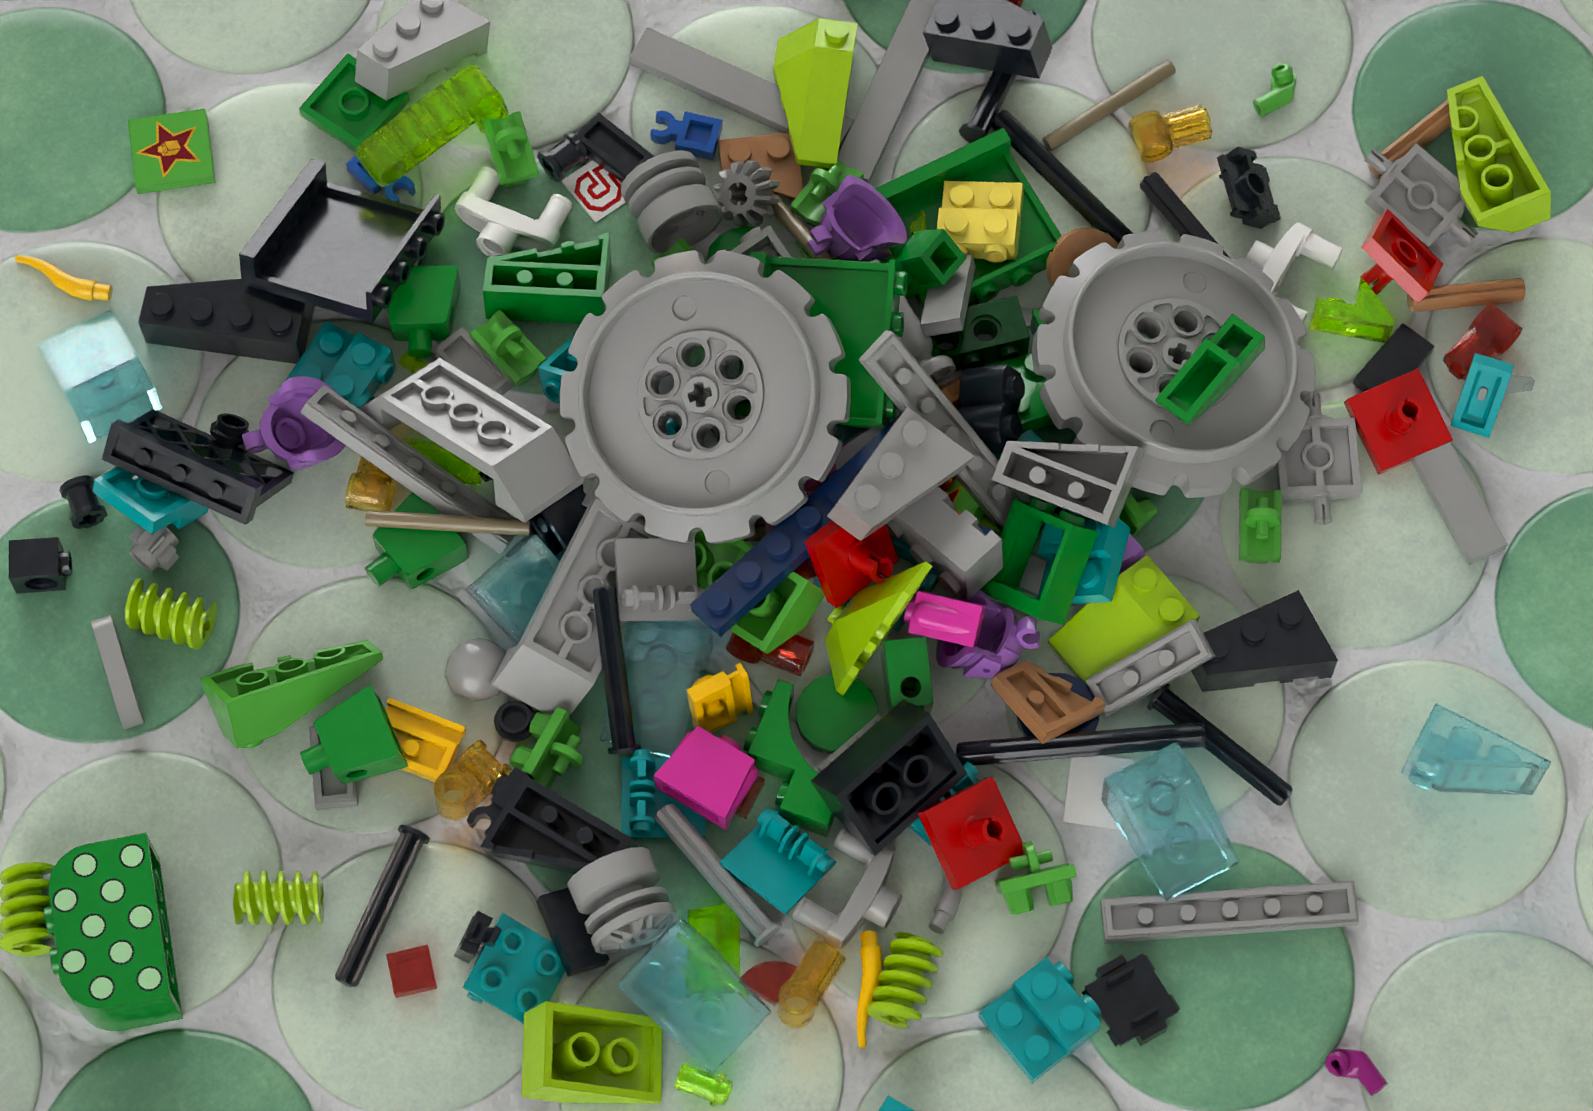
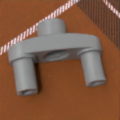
M845 826L838 834L833 847L865 864L866 870L842 912L839 911L835 914L803 897L793 914L794 921L824 936L825 942L838 949L843 948L854 937L866 920L885 929L894 917L902 900L901 894L885 886L896 848L888 844L874 856Z

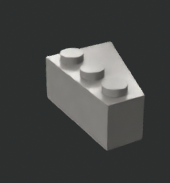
M410 0L357 50L355 82L387 101L426 82L427 76L443 68L446 71H450L456 68L457 62L473 54L479 57L487 53L490 21L455 0Z
M907 407L827 517L862 541L901 514L909 506L930 494L951 477L953 478L962 472L975 456Z
M1007 441L992 480L1115 528L1145 450L1139 446Z

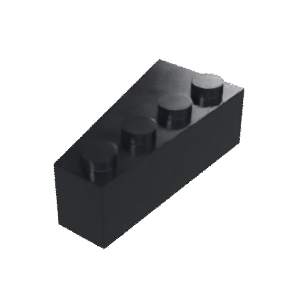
M241 279L147 286L138 323L145 342L149 344L297 364L306 349L315 306L243 285Z

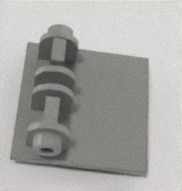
M664 538L614 539L617 603L620 622L699 620L690 607V604L705 591L697 587L695 538L690 544L670 541Z

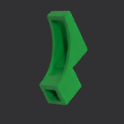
M944 229L916 231L892 260H897L903 266L902 271H907L908 287L905 296L907 299L922 291L944 286L967 257ZM881 259L879 262L889 263V259Z
M778 679L773 692L766 690L762 698L758 713L762 714L763 717L758 728H750L743 750L748 751V756L755 759V766L758 770L787 780L782 782L775 800V804L780 806V816L791 825H797L802 829L827 838L835 815L829 810L811 783V780L818 773L804 760L791 735L789 714L794 699V684Z

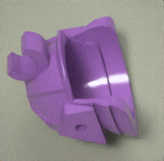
M849 175L840 183L838 192L833 193L823 202L826 211L821 217L820 226L810 230V235L813 239L809 240L807 244L815 256L828 251L837 260L880 261L891 255L888 248L907 241V231L896 210L879 191L861 178Z
M299 376L287 379L280 385L279 391L268 397L270 406L263 412L259 422L260 430L250 431L242 435L246 450H251L255 454L269 448L274 453L276 459L280 458L288 462L290 470H303L338 455L346 445L300 413L305 403L323 385L335 393L337 392L328 384L316 378Z
M979 590L967 600L987 605L978 646L969 647L938 639L936 660L941 667L964 668V677L994 678V675L1014 666L1021 657L1024 648H1039L1040 632L1036 631L1037 619L1028 616L1018 621L1014 612L1007 608V605L990 599L984 591Z

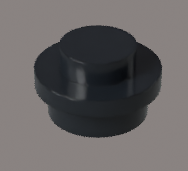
M223 413L218 415L216 421L212 422L209 431L216 438L215 440L219 445L227 448H237L239 445H244L242 435L249 432V423L240 416Z
M510 701L503 704L494 716V725L498 735L510 742H519L527 739L531 735L529 729L530 723L535 716L534 711L531 707L520 701Z

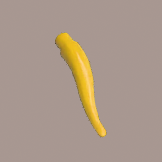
M23 255L15 256L16 262L28 264L41 271L57 288L71 296L90 301L95 299L111 300L113 292L111 285L98 284L95 280L73 277L56 266L37 258Z
M873 930L864 931L860 934L862 980L857 1006L858 1046L861 1049L866 1047V1027L869 1016L867 1008L869 1004L874 1002L872 997L873 991L876 987L880 986L878 977L883 971L882 948L878 945L877 932Z

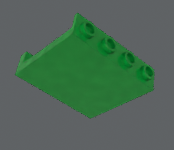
M1004 128L875 188L896 210L907 231V241L905 243L889 248L895 257L916 231L937 229L939 208H942L944 181L1023 183L1024 195L1017 260H1005L1003 262L974 259L976 266L968 306L976 302L980 304L986 303L995 298L999 291L1012 285L1014 287L1022 286L1030 281L1035 274L1047 269L1050 251L1053 252L1054 247L1057 245V240L1062 236L1011 155V139ZM927 290L915 294L923 309Z
M750 252V257L756 258L764 264V278H768L775 271L780 270L809 292L815 299V303L810 309V316L815 317L824 314L831 320L839 335L845 351V358L837 362L834 368L836 374H844L850 379L851 405L848 422L838 423L835 426L884 429L890 423V419L896 418L897 406L858 359L886 330L894 332L897 337L903 336L904 313L899 312L900 296H906L907 271H902L903 266L897 260L889 259V263L772 257L766 252ZM742 360L740 361L739 376L742 374L744 369ZM745 399L737 404L736 415L742 419L748 417L751 412V403Z

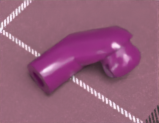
M1335 1049L1326 1057L1325 1067L1329 1073L1338 1077L1359 1079L1370 1096L1378 1093L1388 1085L1374 1063L1363 1051Z

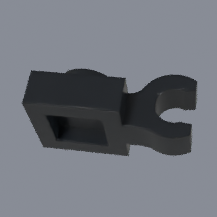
M516 766L509 776L503 774L491 790L493 797L490 800L492 803L489 806H480L473 809L467 818L468 826L473 829L479 820L489 819L491 824L484 833L486 837L523 776L529 777V775Z
M477 911L472 916L454 957L469 964L476 953L480 954L484 945L495 946L502 929L497 926L494 928L489 927L493 918Z

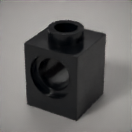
M58 537L9 540V580L16 594L66 590V576L72 575V557L70 551L64 550Z

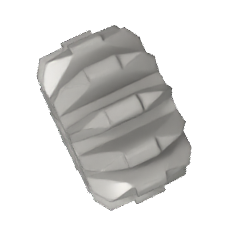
M748 160L746 163L735 161L731 163V170L724 169L719 172L723 184H716L712 188L717 192H721V198L717 199L720 207L725 206L723 218L726 220L734 219V225L746 227L748 224L759 226L763 223V217L770 218L775 215L771 203H779L782 199L777 195H773V189L781 184L777 180L769 181L773 169L769 167L760 168V162Z

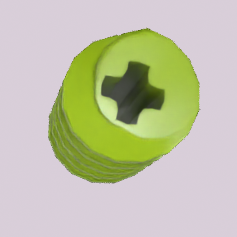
M137 578L127 596L125 606L127 628L133 631L142 629V632L149 636L157 633L158 638L165 641L172 638L173 642L178 645L188 643V646L194 650L202 648L211 636L216 624L217 602L214 601L208 611L204 610L205 599L199 596L194 604L189 606V594L187 592H183L176 602L174 601L173 588L168 587L162 597L158 596L159 585L153 582L148 590L143 592L144 580Z
M43 862L19 863L1 872L0 881L5 886L0 890V898L4 901L0 906V914L4 917L0 922V931L5 935L0 938V948L5 952L27 957L50 953V949H53L42 944L43 940L54 937L53 933L49 934L46 928H42V924H46L42 908L51 906L50 897L42 895V892L49 890V880L43 879V875L51 874L54 865Z
M245 871L241 883H236L234 887L233 915L236 925L242 924L246 913L250 923L257 925L262 918L263 912L269 925L276 924L280 912L286 925L293 924L297 912L303 925L310 924L314 912L319 924H323L324 888L318 871L312 872L309 883H304L301 871L295 872L292 883H287L284 871L278 872L275 883H270L267 871L261 872L258 883H253L250 871Z
M896 932L895 936L897 939L891 941L889 945V951L892 955L885 957L883 965L886 970L882 971L878 977V982L881 986L876 987L873 991L872 997L876 1002L868 1005L867 1013L886 1025L907 1029L909 1028L908 1020L919 1021L922 1018V1014L912 1008L913 1004L926 1005L928 1001L925 996L918 992V989H932L933 983L923 976L924 973H937L938 967L929 961V957L942 958L944 951L923 937L906 932Z

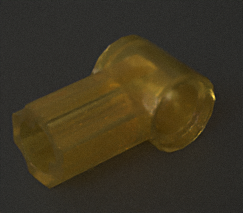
M1202 104L1161 115L1159 111H1146L1135 116L1128 124L1141 160L1149 163L1167 157L1175 148L1205 141L1212 137L1210 117L1207 109Z
M361 456L357 473L353 472L348 482L346 507L365 512L366 510L390 511L395 486L393 478Z
M814 940L789 981H786L781 987L778 995L777 1014L786 1026L801 1028L813 1020L816 1008L846 962V957L837 948L826 942ZM793 996H799L807 1001L808 1006L802 1010H794L786 1004V1001Z

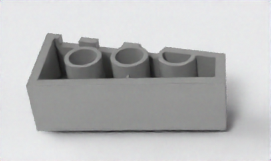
M937 487L930 494L921 498L886 523L891 537L896 540L901 537L911 546L909 551L920 564L926 561L933 566L940 574L938 576L939 581L950 593L955 595L959 592L966 600H969L1003 569L1002 539L993 531H990L985 536L977 525L979 523L977 518L966 509L959 515L955 511L956 508L949 495Z

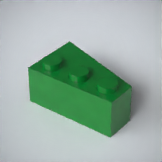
M610 232L598 235V240L574 245L573 240L562 242L561 248L537 252V249L533 248L487 258L483 284L485 318L491 319L498 310H501L510 320L581 324L588 313L595 316L604 314L606 304L602 300V295L609 289L611 270Z

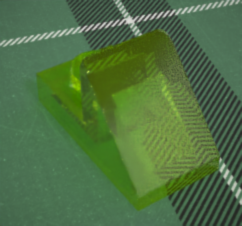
M1360 278L1354 304H1348L1339 298H1316L1309 330L1385 343L1391 336L1395 319L1368 284Z

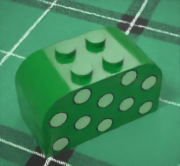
M147 833L84 844L68 851L59 859L50 875L49 897L51 907L44 908V916L48 933H53L56 948L50 949L54 975L59 974L61 985L80 1013L90 1024L106 1031H124L183 1019L160 858Z

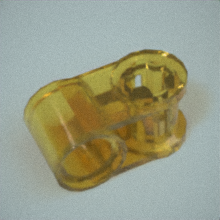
M478 740L474 742L455 763L436 779L433 789L437 811L448 820H460L466 817L491 794L494 784L503 774L509 776L512 768L507 763L501 764L487 751V744L484 741ZM450 790H459L464 793L463 797L457 801H447L443 798L445 793Z

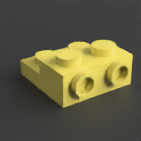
M944 181L942 208H939L937 229H944L963 254H972L973 259H986L990 262L1017 260L1024 195L1023 183Z

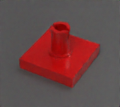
M1389 209L1376 219L1361 246L1376 262L1373 267L1360 276L1361 283L1365 288L1371 283L1374 285L1369 289V292L1373 295H1378L1384 287L1394 280L1419 303L1429 294L1443 266V263Z
M1419 368L1352 396L1344 402L1350 417L1355 418L1356 430L1378 475L1407 463L1418 455L1453 441Z
M830 521L804 541L826 601L835 608L841 606L872 581L877 583L884 582V578L880 575L882 574L889 578L893 572V565L899 561L886 524L860 541L837 523Z
M993 776L986 777L917 813L952 890L961 889L1009 863V858L1023 855V841Z

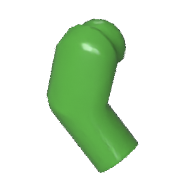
M1279 63L1272 68L1271 74L1273 77L1271 79L1270 92L1253 100L1254 108L1260 117H1264L1289 104L1294 98L1296 75L1293 73L1291 65Z

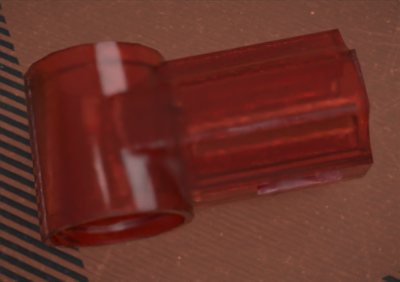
M1490 303L1477 315L1471 323L1468 332L1445 354L1443 362L1447 365L1449 372L1457 379L1466 380L1475 353L1493 358L1496 354L1501 356L1516 341L1523 328L1493 303Z
M732 632L725 648L731 655L742 661L753 664L762 661L801 677L808 666L815 642L795 634L767 654Z

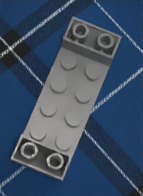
M438 358L359 408V410L388 430L401 422L405 423L494 480L496 505L524 523L584 483V477L578 473L568 450L551 425L441 358Z
M598 476L594 478L582 502V505L587 507L518 646L508 648L490 684L542 713L553 714L556 707L567 710L570 716L594 685L602 669L593 590L602 586H614L617 596L614 539L660 538L645 531L646 520L644 515L638 517L633 522H626L611 512L594 494L600 483ZM621 621V622H620V627H621V629H622V627H623L625 621Z

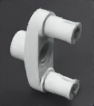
M487 166L481 167L468 192L461 194L454 207L462 221L480 232L476 239L477 247L489 257L510 254L513 247L522 250L536 248L537 252L554 249L560 238L559 230L572 210L570 200L562 195L553 194L539 219L534 220L489 202L500 182L496 170Z
M1297 222L1282 237L1275 248L1256 240L1246 259L1274 282L1270 291L1276 299H1280L1277 297V290L1296 257L1299 258L1303 255L1333 270L1342 254L1343 248L1313 234L1312 228ZM1292 305L1303 324L1308 312Z

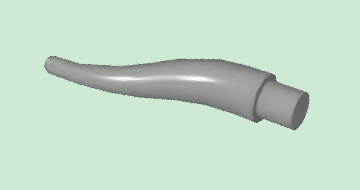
M945 873L944 890L934 908V916L928 925L933 932L943 934L949 922L954 920L961 901L962 888L952 890Z

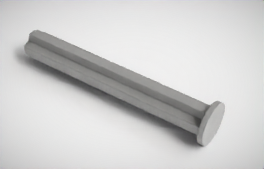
M667 804L655 815L657 823L756 938L754 944L759 947L771 939L782 928L783 924L780 921L775 923L738 878L720 864L721 858L674 804Z

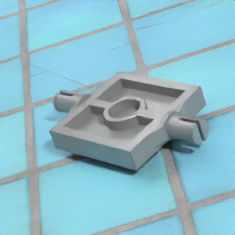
M1417 143L1404 157L1395 160L1393 163L1376 148L1366 157L1364 161L1382 175L1377 188L1365 201L1379 215L1389 209L1428 249L1439 237L1448 232H1451L1466 247L1478 235V233L1474 232L1460 220L1466 205L1460 195L1458 178Z
M1314 392L1313 397L1310 395L1304 401V404L1310 408V413L1297 440L1288 451L1279 449L1282 456L1276 464L1278 490H1282V500H1306L1313 502L1314 523L1321 525L1323 520V525L1332 522L1329 501L1360 498L1362 485L1355 418H1333L1322 415L1320 394Z

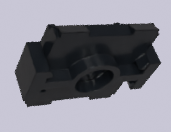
M1236 147L1226 155L1222 154L1217 157L1221 171L1219 178L1223 179L1232 209L1230 216L1242 219L1243 225L1262 229L1268 224L1275 223L1281 219L1278 206L1274 204L1268 184L1270 181L1268 172L1263 165L1253 163L1257 159L1255 151Z
M1143 953L1128 962L1123 955H1120L1097 968L1095 975L1098 979L1086 985L1082 992L1083 996L1085 994L1089 995L1100 1008L1101 1017L1109 1028L1107 1034L1115 1047L1118 1045L1122 1046L1136 1038L1140 1046L1166 1032L1168 1025L1165 1020L1179 1013L1181 1009L1174 997L1168 994L1154 972L1156 969L1147 955H1143Z

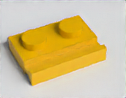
M741 662L735 665L736 671L729 675H726L724 671L714 676L706 675L698 679L692 687L686 689L694 728L700 726L712 734L738 721L737 714L745 710L748 715L754 713L749 676Z
M389 697L386 712L409 765L401 770L443 786L459 751V745L467 733L466 727Z

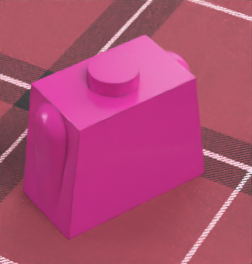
M917 591L916 598H912L906 607L904 622L910 623L909 633L976 647L979 643L987 605L931 592Z
M697 726L684 736L674 753L655 773L654 780L657 790L727 831L736 810L756 782L759 771L755 766V759L741 752L742 748L736 741L725 735H721L718 738Z

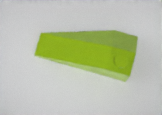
M818 18L778 39L773 75L775 82L778 83L781 106L786 113L788 132L795 159L799 165L828 169L833 165L837 166L858 23Z
M1483 75L1448 89L1447 100L1460 195L1477 226L1516 233L1550 219L1551 191Z
M925 561L885 579L882 583H876L859 591L848 605L843 603L832 611L827 619L832 624V627L824 639L836 692L842 696L846 693L886 640L933 567Z

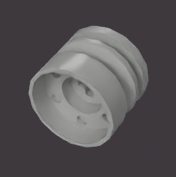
M683 150L670 151L652 157L632 170L621 184V195L629 205L630 213L638 219L637 227L647 247L653 253L663 254L681 237L689 246H693L716 230L723 219V210L713 191L706 185V177L699 169L700 165L691 152Z
M635 847L611 853L586 865L568 881V889L578 912L585 915L591 914L585 921V928L588 934L593 935L591 941L597 953L610 954L633 948L658 936L676 921L677 912L673 904L668 903L669 894L667 890L662 887H654L660 880V874L649 849Z

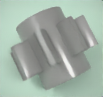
M138 526L128 537L132 541L131 545L133 546L129 551V555L137 564L150 573L156 568H163L167 572L179 558L175 549L179 540L167 527L154 534H150L144 528Z

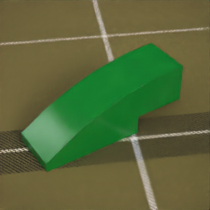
M1232 313L1210 340L1206 338L1158 395L1155 402L1189 426L1208 410L1266 348L1265 336Z

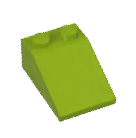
M1146 555L1118 576L1112 602L1086 604L1048 640V644L1075 676L1088 685L1086 680L1192 619L1198 623L1200 615L1151 558Z
M545 1001L524 1013L521 1098L559 1103H660L663 1018Z

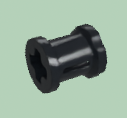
M571 131L564 134V140L548 151L541 150L537 153L542 168L555 182L562 180L563 173L579 162L584 164L589 161L587 149Z
M89 475L74 477L64 482L59 489L62 498L67 499L73 514L70 520L76 529L93 527L101 523L108 515L105 507L99 505L96 494L93 492L94 478Z

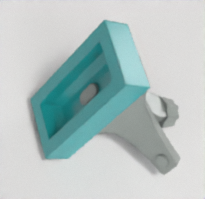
M1475 353L1450 426L1489 438L1504 395L1532 391L1535 380L1529 376L1512 375L1514 365L1506 363L1502 359H1493Z

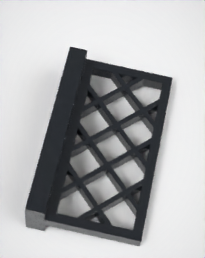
M154 409L130 423L120 419L111 423L102 460L245 525L253 520L256 507L291 484L294 472L239 447L227 448L221 446L212 435Z

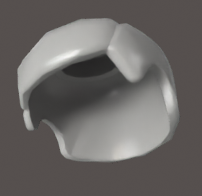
M482 638L469 639L459 644L449 656L446 665L445 677L451 691L455 695L460 694L476 702L497 696L501 691L490 684L506 651L498 644Z

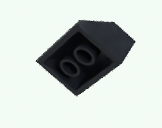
M903 699L811 780V783L829 810L871 854L876 856L919 818L918 812L932 806L968 773L931 714Z

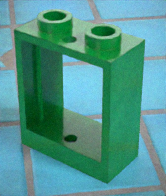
M1036 497L1032 498L1031 503L1014 499L1000 536L1002 539L1003 569L981 588V591L1037 619L1064 625L1098 531L1084 526V517L1066 510H1062L1060 515L1054 513L1056 505ZM1042 522H1045L1065 532L1043 592L1039 596L1020 587L1019 584Z

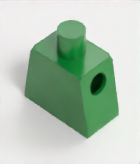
M457 265L413 266L406 283L400 284L394 292L388 307L391 330L394 340L408 341V356L415 359L429 358L432 355V341L445 340L451 335L461 289Z
M413 492L394 511L440 514L433 506ZM378 527L372 537L375 548L380 556L365 567V571L378 587L397 574L410 589H413L469 559L466 543L454 531Z
M926 636L884 641L881 663L888 712L905 699L931 713L933 693ZM902 690H913L916 696L913 698L906 697L902 694Z
M371 685L363 688L316 719L314 726L321 743L300 752L304 766L310 775L331 766L334 774L342 783L355 782L409 766L382 699Z

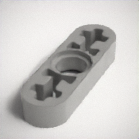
M108 615L92 620L93 632L124 730L144 724L143 714L113 617Z

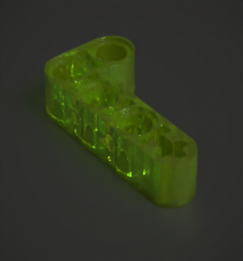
M471 64L459 70L365 139L356 149L355 157L380 187H385L397 181L473 124L484 133L482 119L508 116V109L501 93L479 66Z

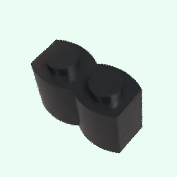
M1007 364L966 368L962 372L959 387L961 406L959 413L992 453L1003 452L1007 441H1018L1022 434V422L1017 412L1021 399L1025 394V384L1021 373Z

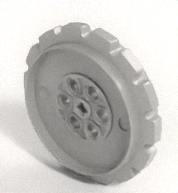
M1140 232L1124 235L1117 249L1112 248L1106 242L1089 249L1074 260L1068 271L1071 278L1061 275L1055 281L1038 314L1039 319L1045 324L1039 325L1033 336V371L1035 374L1044 376L1047 379L1040 390V397L1055 426L1058 429L1070 428L1075 432L1076 437L1072 444L1139 446L1145 450L1131 487L1158 495H1166L1170 487L1175 485L1182 490L1187 498L1209 497L1226 493L1233 482L1232 479H1236L1245 486L1262 477L1281 458L1282 454L1279 449L1288 451L1297 440L1310 413V408L1302 401H1306L1315 389L1313 354L1299 347V344L1306 335V330L1291 302L1286 298L1276 299L1270 291L1274 282L1244 257H1239L1234 261L1223 255L1224 248L1221 245L1203 238L1183 234L1178 242H1169L1163 232ZM1233 313L1265 336L1266 348L1243 375L1208 410L1188 426L1158 405L1155 399L1206 338L1210 340ZM1177 326L1183 327L1187 332L1180 330ZM1139 332L1146 334L1150 339L1144 338ZM1131 366L1138 368L1142 373L1134 371Z
M695 250L664 256L655 260V271L652 276L646 278L641 272L633 270L618 280L602 295V300L606 304L604 314L595 316L588 313L577 329L568 352L576 357L578 365L574 371L562 374L560 386V415L563 418L575 421V429L566 435L565 442L578 473L587 479L598 476L600 483L594 492L595 496L622 520L633 522L638 517L644 515L646 520L644 529L647 533L686 544L692 543L695 534L700 530H703L706 541L712 544H722L749 538L755 534L754 525L757 519L763 517L767 523L777 525L796 512L808 501V495L804 491L805 482L809 479L823 482L832 469L842 447V441L833 436V427L838 423L848 422L850 416L851 382L846 375L836 374L834 368L837 362L845 358V351L831 320L824 314L815 317L810 316V309L815 303L814 297L784 272L777 270L770 277L764 278V264L761 261L740 253L722 250L716 252L714 260L709 264H705L703 255ZM697 347H703L705 350L704 361L696 367H691L689 363L690 353ZM741 359L744 365L742 374L736 379H729L727 376L729 364L734 360ZM670 374L674 378V387L668 394L661 395L658 389L659 382L664 376ZM703 389L712 393V396L706 398V405L697 402V398L704 395ZM742 400H749L751 403L749 416L745 419L737 420L734 413L736 405ZM674 415H680L682 419L681 429L674 435H668L666 431L667 421ZM717 427L720 431V440L716 446L707 448L704 443V436L709 429Z

